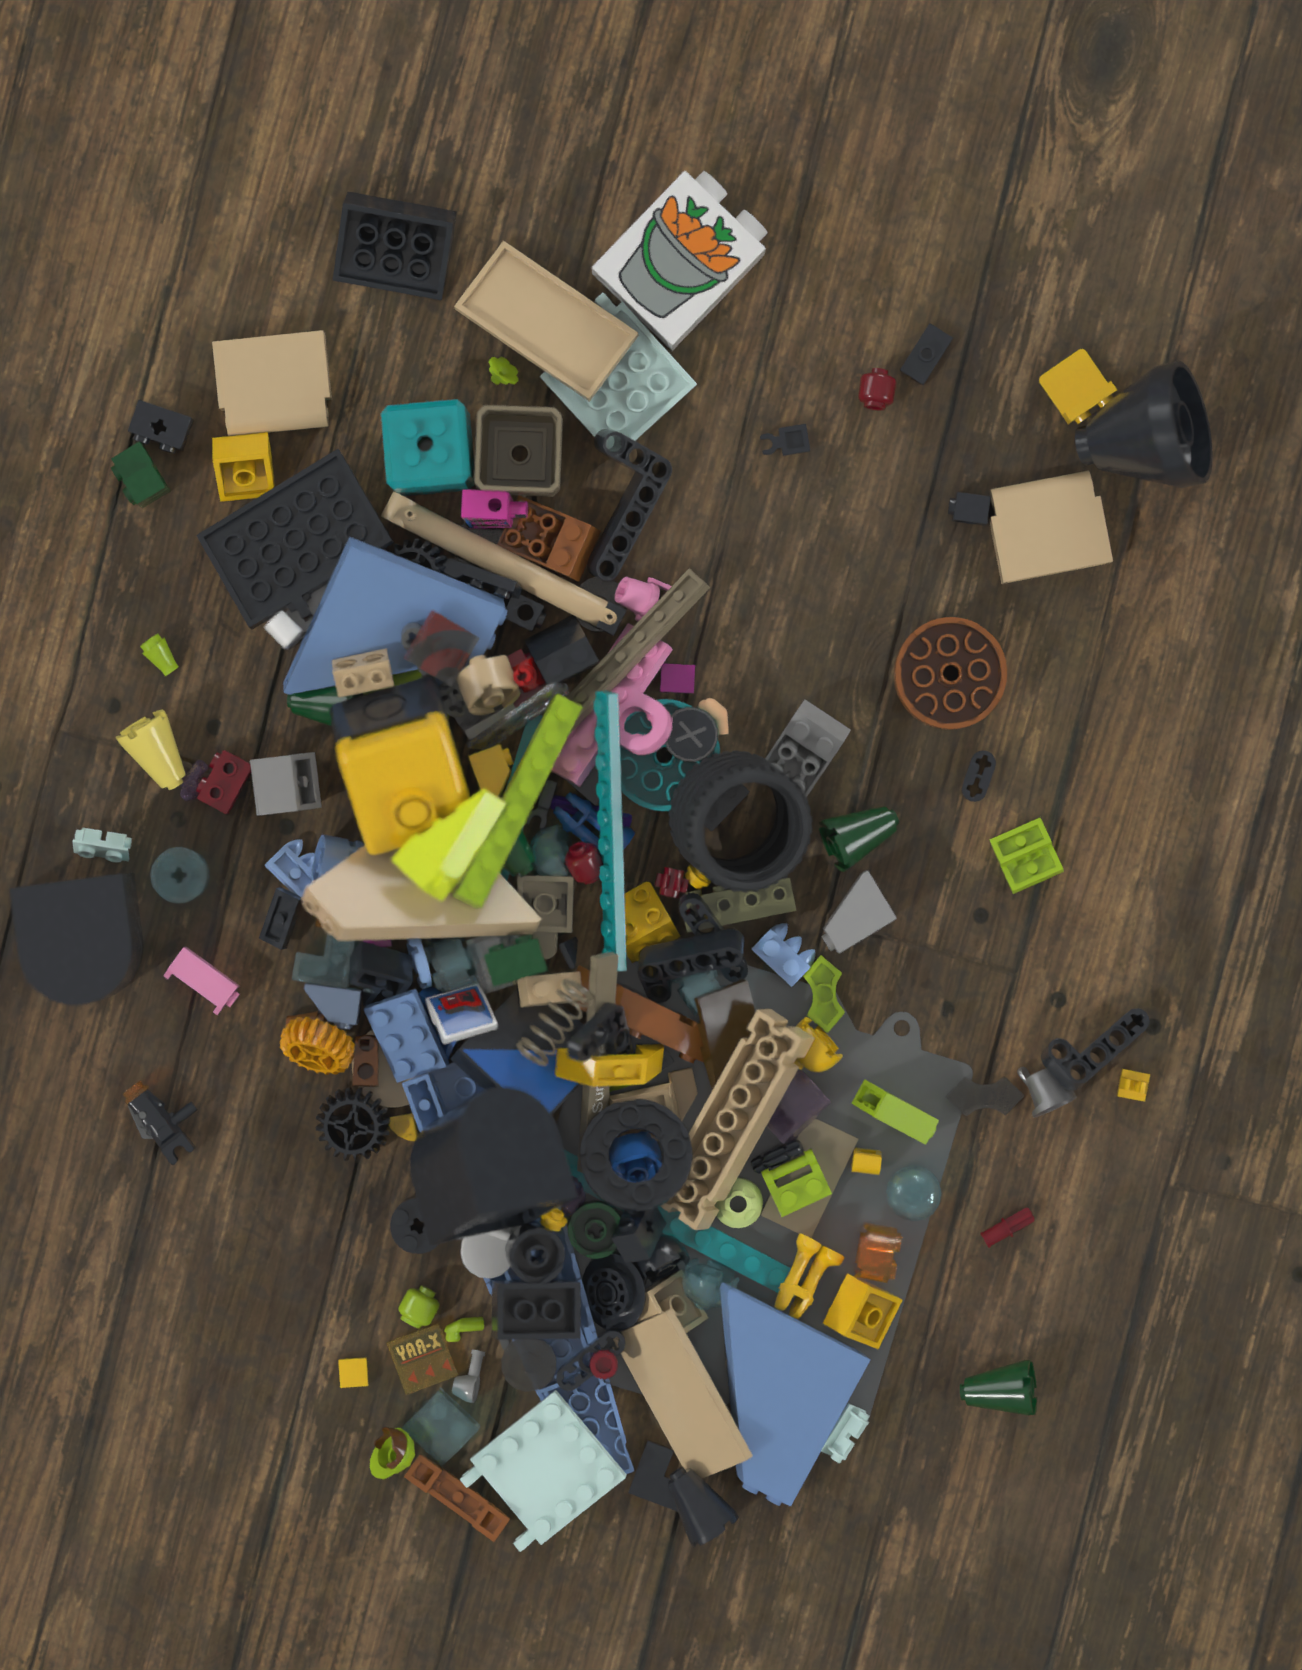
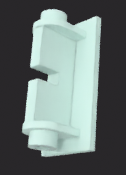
M88 828L76 830L75 840L73 839L74 853H78V855L84 858L103 857L111 862L129 861L128 849L131 848L132 838L127 837V834L107 832L106 841H102L101 830Z
M848 1403L821 1452L831 1455V1458L838 1463H841L842 1459L846 1460L849 1452L855 1445L849 1439L852 1435L858 1439L869 1424L867 1420L870 1416L866 1414V1411Z

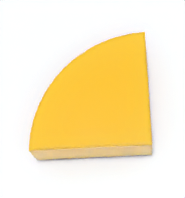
M413 1113L389 1117L391 1122L388 1125L396 1135L408 1141L416 1140L418 1132Z

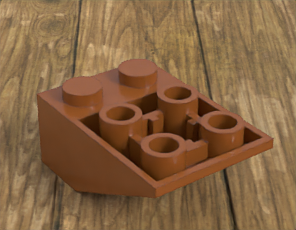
M519 495L516 501H527L528 516L527 518H513L512 527L504 528L497 545L526 560L579 582L601 531L588 523Z

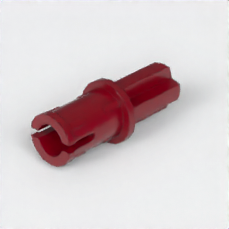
M1024 1208L1005 1220L1002 1217L1001 1222L980 1232L988 1248L1008 1236L1014 1237L1013 1234L1033 1223L1035 1218L1029 1208Z

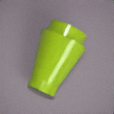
M158 633L140 645L144 651L142 654L160 669L165 676L179 667L173 658L165 637L161 638Z

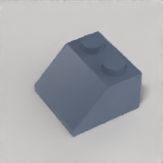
M311 982L305 984L304 990L325 1018L328 1021L334 1022L337 1028L350 1029L353 1025L359 1023L363 1000L362 989Z

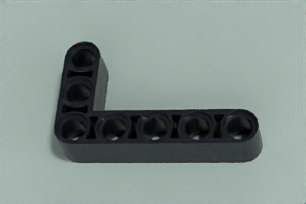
M602 429L598 431L594 438L596 449L635 472L587 562V569L592 576L610 581L619 574L671 477L672 465L666 458L626 435L610 429ZM613 436L614 445L608 449L606 442L609 437ZM636 449L637 457L633 462H630V452ZM658 462L660 465L659 472L653 475L652 467ZM645 486L647 490L646 496L640 500L639 491ZM632 511L633 520L627 524L626 515ZM619 536L620 545L614 549L612 542L615 537ZM606 560L607 569L605 572L600 573V564Z

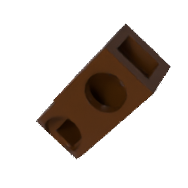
M356 1035L352 1083L354 1087H379V1042L376 1035Z

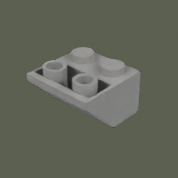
M315 752L250 760L257 815L322 808Z

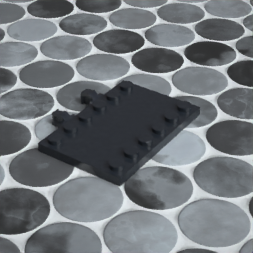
M339 449L326 455L196 535L251 630L287 608L291 613L297 610L305 622L312 619L314 615L306 601L312 598L310 596L311 593L329 583L349 537L381 550L394 543Z

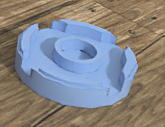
M420 938L406 939L408 954L412 955V968L419 975L416 979L419 987L422 989L431 987V974Z

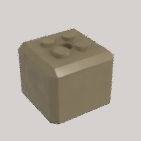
M484 405L477 412L475 484L480 491L508 492L510 495L553 497L560 491L563 419L556 408ZM517 446H523L528 451L527 458L522 462L515 461L512 458V451Z

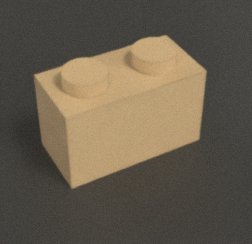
M580 972L529 976L518 979L520 1008L548 1005L549 1001L554 1004L570 1003L557 993V990L566 993L574 1002L579 1001L564 989L562 982L564 979H571L581 985ZM569 985L575 992L582 996V992H580L575 987Z

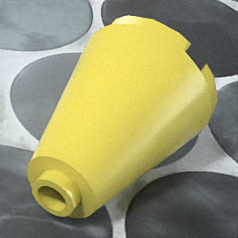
M164 710L153 712L155 718L151 720L150 718L146 719V717L139 719L120 732L121 736H116V739L161 788L168 787L169 790H172L183 783L182 778L185 776V771L167 714Z

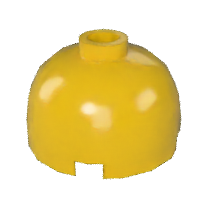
M804 1017L796 1027L813 1036L815 1040L806 1056L796 1058L794 1064L800 1070L805 1067L811 1072L820 1073L827 1071L840 1061L843 1055L835 1053L839 1049L838 1046L821 1027L812 1028L809 1025L812 1020Z

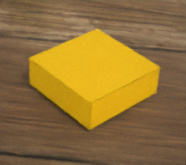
M367 1357L338 1360L340 1388L369 1385Z

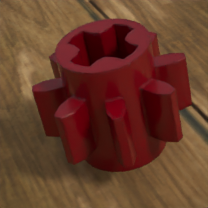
M665 867L663 874L657 873L654 886L660 887V895L679 899L680 892L687 893L689 880L683 879L685 871Z

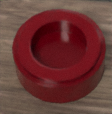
M599 1350L592 1355L590 1369L597 1378H611L617 1371L618 1361L611 1351Z

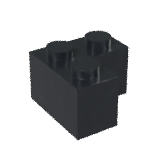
M361 941L349 956L350 984L363 987V1006L404 993L412 984V955Z

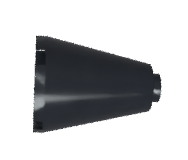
M682 1466L669 1475L671 1480L668 1482V1486L689 1542L693 1547H696L697 1543L701 1546L726 1530L725 1523L729 1520L732 1525L738 1520L739 1515L691 1468L685 1470Z

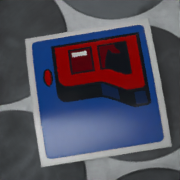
M479 984L425 998L433 1024L437 1025L443 1044L497 1029L498 1024Z

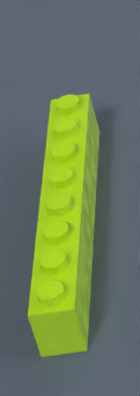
M559 694L551 699L501 798L506 805L452 895L453 897L476 909L483 906L582 706Z

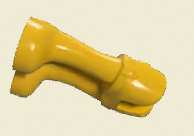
M799 1233L796 1240L797 1253L785 1281L780 1284L774 1306L777 1310L784 1311L793 1296L796 1295L789 1315L795 1319H799L808 1306L812 1305L814 1292L825 1270L829 1266H840L845 1259L841 1254L822 1246L819 1242ZM816 1254L802 1286H799L798 1283L808 1262Z

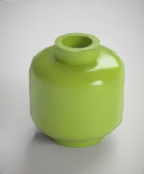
M423 1285L419 1289H408L398 1307L402 1315L400 1319L418 1329L421 1326L430 1325L440 1306L438 1300L434 1298L436 1293Z

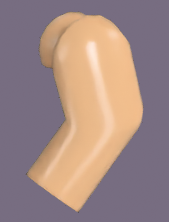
M712 698L701 700L698 709L706 712L714 719L717 735L729 734L726 708Z

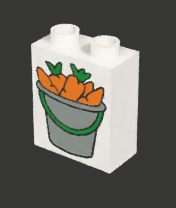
M684 171L592 266V274L672 351L765 255L766 250L759 242L768 233L766 229L746 210H743L734 218L719 203L727 195V192L705 171L695 180Z

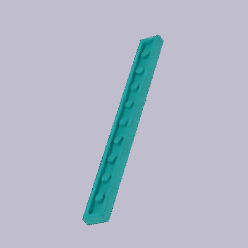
M604 690L596 691V699L594 700V712L597 716V727L595 728L594 735L598 747L595 764L599 783L596 786V793L599 798L597 821L600 826L598 849L603 860L599 875L602 881V894L600 895V905L603 909L601 933L604 937L602 954L609 952L618 954L617 972L627 971L618 693Z
M564 1149L575 1187L600 1199L589 1187L583 1173L577 1171L578 1156ZM661 1206L657 1207L666 1222L662 1233L674 1236L683 1244L777 1293L779 1292L780 1284L787 1278L791 1267L713 1226H710L709 1229L694 1230L678 1219L681 1214L680 1211L668 1212Z

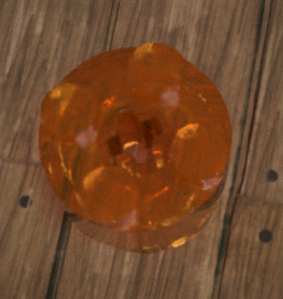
M863 1222L862 1227L867 1231L866 1233H860L855 1263H858L857 1268H860V1271L854 1270V1277L888 1283L889 1279H895L897 1263L896 1260H893L894 1252H900L901 1233H897V1228Z

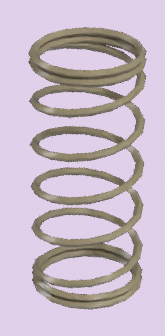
M564 979L562 982L564 989L574 998L587 1005L574 1002L572 998L561 990H557V993L568 1002L574 1004L580 1015L578 1017L568 1015L553 1002H548L552 1009L568 1019L571 1027L569 1029L559 1027L549 1017L539 1013L542 1020L560 1032L562 1040L551 1039L542 1030L534 1025H530L536 1034L550 1042L553 1052L540 1050L538 1046L526 1037H522V1040L517 1043L519 1051L538 1065L545 1066L548 1063V1058L545 1054H555L556 1049L553 1042H564L565 1038L561 1030H573L571 1019H580L582 1017L579 1006L589 1007L594 1000L588 990L571 979ZM569 985L578 989L585 997L575 992ZM523 1046L534 1051L542 1060L530 1054Z

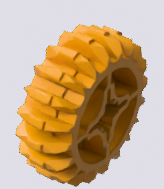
M297 1017L290 1020L281 1034L280 1049L283 1051V1054L289 1057L291 1062H296L298 1066H303L307 1070H313L317 1074L323 1072L326 1075L330 1073L336 1075L339 1072H345L349 1064L352 1063L355 1043L349 1035H346L344 1030H339L337 1025H331L328 1021L323 1022L318 1018L314 1020L310 1017H305V1019Z

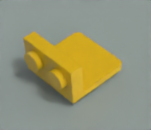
M1079 349L1039 378V383L1068 424L1074 420L1077 424L1091 416L1090 409L1096 405H1099L1100 408L1114 398L1112 394L1117 391L1112 381H1106L1084 349Z
M644 882L624 894L626 954L631 963L639 960L640 950L644 947L674 941L680 937L650 882Z

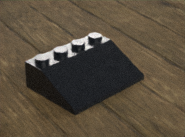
M347 192L342 207L333 281L442 300L457 211Z

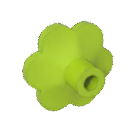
M492 357L489 360V371L492 374L491 380L497 385L503 383L506 385L518 382V370L506 358Z

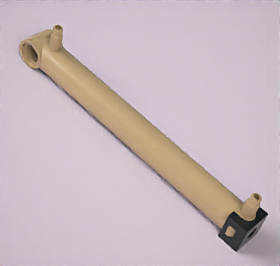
M396 492L392 493L381 514L382 518L434 543L488 572L517 581L523 590L612 636L615 635L626 614L625 609L578 587Z

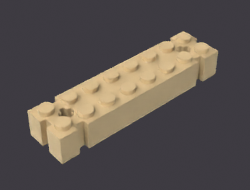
M758 1009L747 1028L752 1032L750 1038H742L689 1132L693 1154L688 1179L674 1198L661 1205L668 1212L680 1211L681 1214L678 1219L694 1230L710 1228L719 1211L714 1206L716 1201L726 1199L799 1068L794 1064L796 1058L805 1057L815 1040L813 1036L799 1027H785L788 1020L772 1009Z

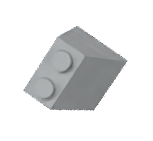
M868 870L860 873L823 927L826 934L821 937L831 951L835 949L838 953H841L897 919Z

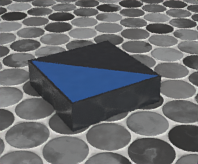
M517 988L493 1013L498 1024L497 1029L471 1036L451 1057V1060L485 1090L494 1087H513L523 1090L538 1099L552 1115L581 1084L556 1077L557 1048H568L570 1039L584 1024L578 1019H571L573 1030H561L565 1038L564 1042H553L556 1052L552 1055L545 1054L548 1058V1063L545 1066H541L532 1062L517 1047V1043L522 1040V1037H526L538 1046L540 1050L545 1052H553V1047L547 1039L536 1034L530 1025L536 1026L551 1039L562 1040L560 1032L542 1020L539 1013L549 1017L559 1027L569 1029L571 1025L564 1015L558 1013L549 1005L520 1008L519 990ZM556 1004L566 1014L574 1016L563 1004ZM523 1046L530 1054L542 1060L534 1051Z

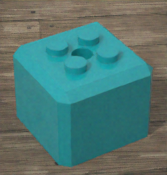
M459 400L389 405L382 411L381 420L386 482L393 491L402 496L470 490L474 486L475 466L471 417L467 408ZM422 437L432 438L433 447L429 451L423 452L418 449V441Z

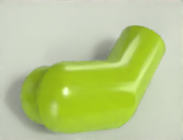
M483 1317L461 1318L446 1325L444 1329L446 1341L458 1342L461 1339L460 1332L483 1331L484 1319Z

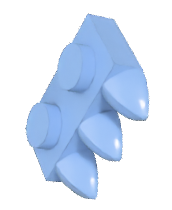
M293 840L285 844L265 864V867L292 893L303 897L306 887L312 883V865L315 853H308L298 857L303 847V841Z
M782 923L773 926L751 950L792 987L812 966L815 959V950H806L798 955L797 953L801 947V937H792L784 942L788 924Z

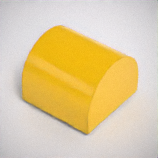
M855 1148L853 1150L851 1172L879 1175L882 1162L880 1150Z

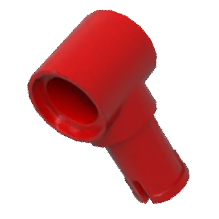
M533 657L512 667L513 679L516 684L520 685L524 693L546 682Z

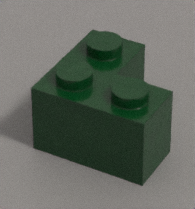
M140 441L111 458L114 466L110 468L119 482L122 480L126 487L122 491L133 506L137 504L144 508L171 492Z
M531 935L514 939L516 945L505 948L504 943L488 947L489 953L483 956L493 987L548 970L538 938L532 940Z

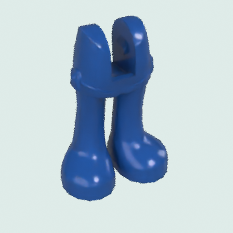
M569 792L565 798L578 811L571 818L567 812L557 806L553 810L555 817L562 824L563 830L573 833L584 843L595 844L598 848L599 838L583 825L584 821L587 820L600 831L597 821L598 812L592 807V803L589 800H583ZM628 826L622 828L623 850L635 835V831Z

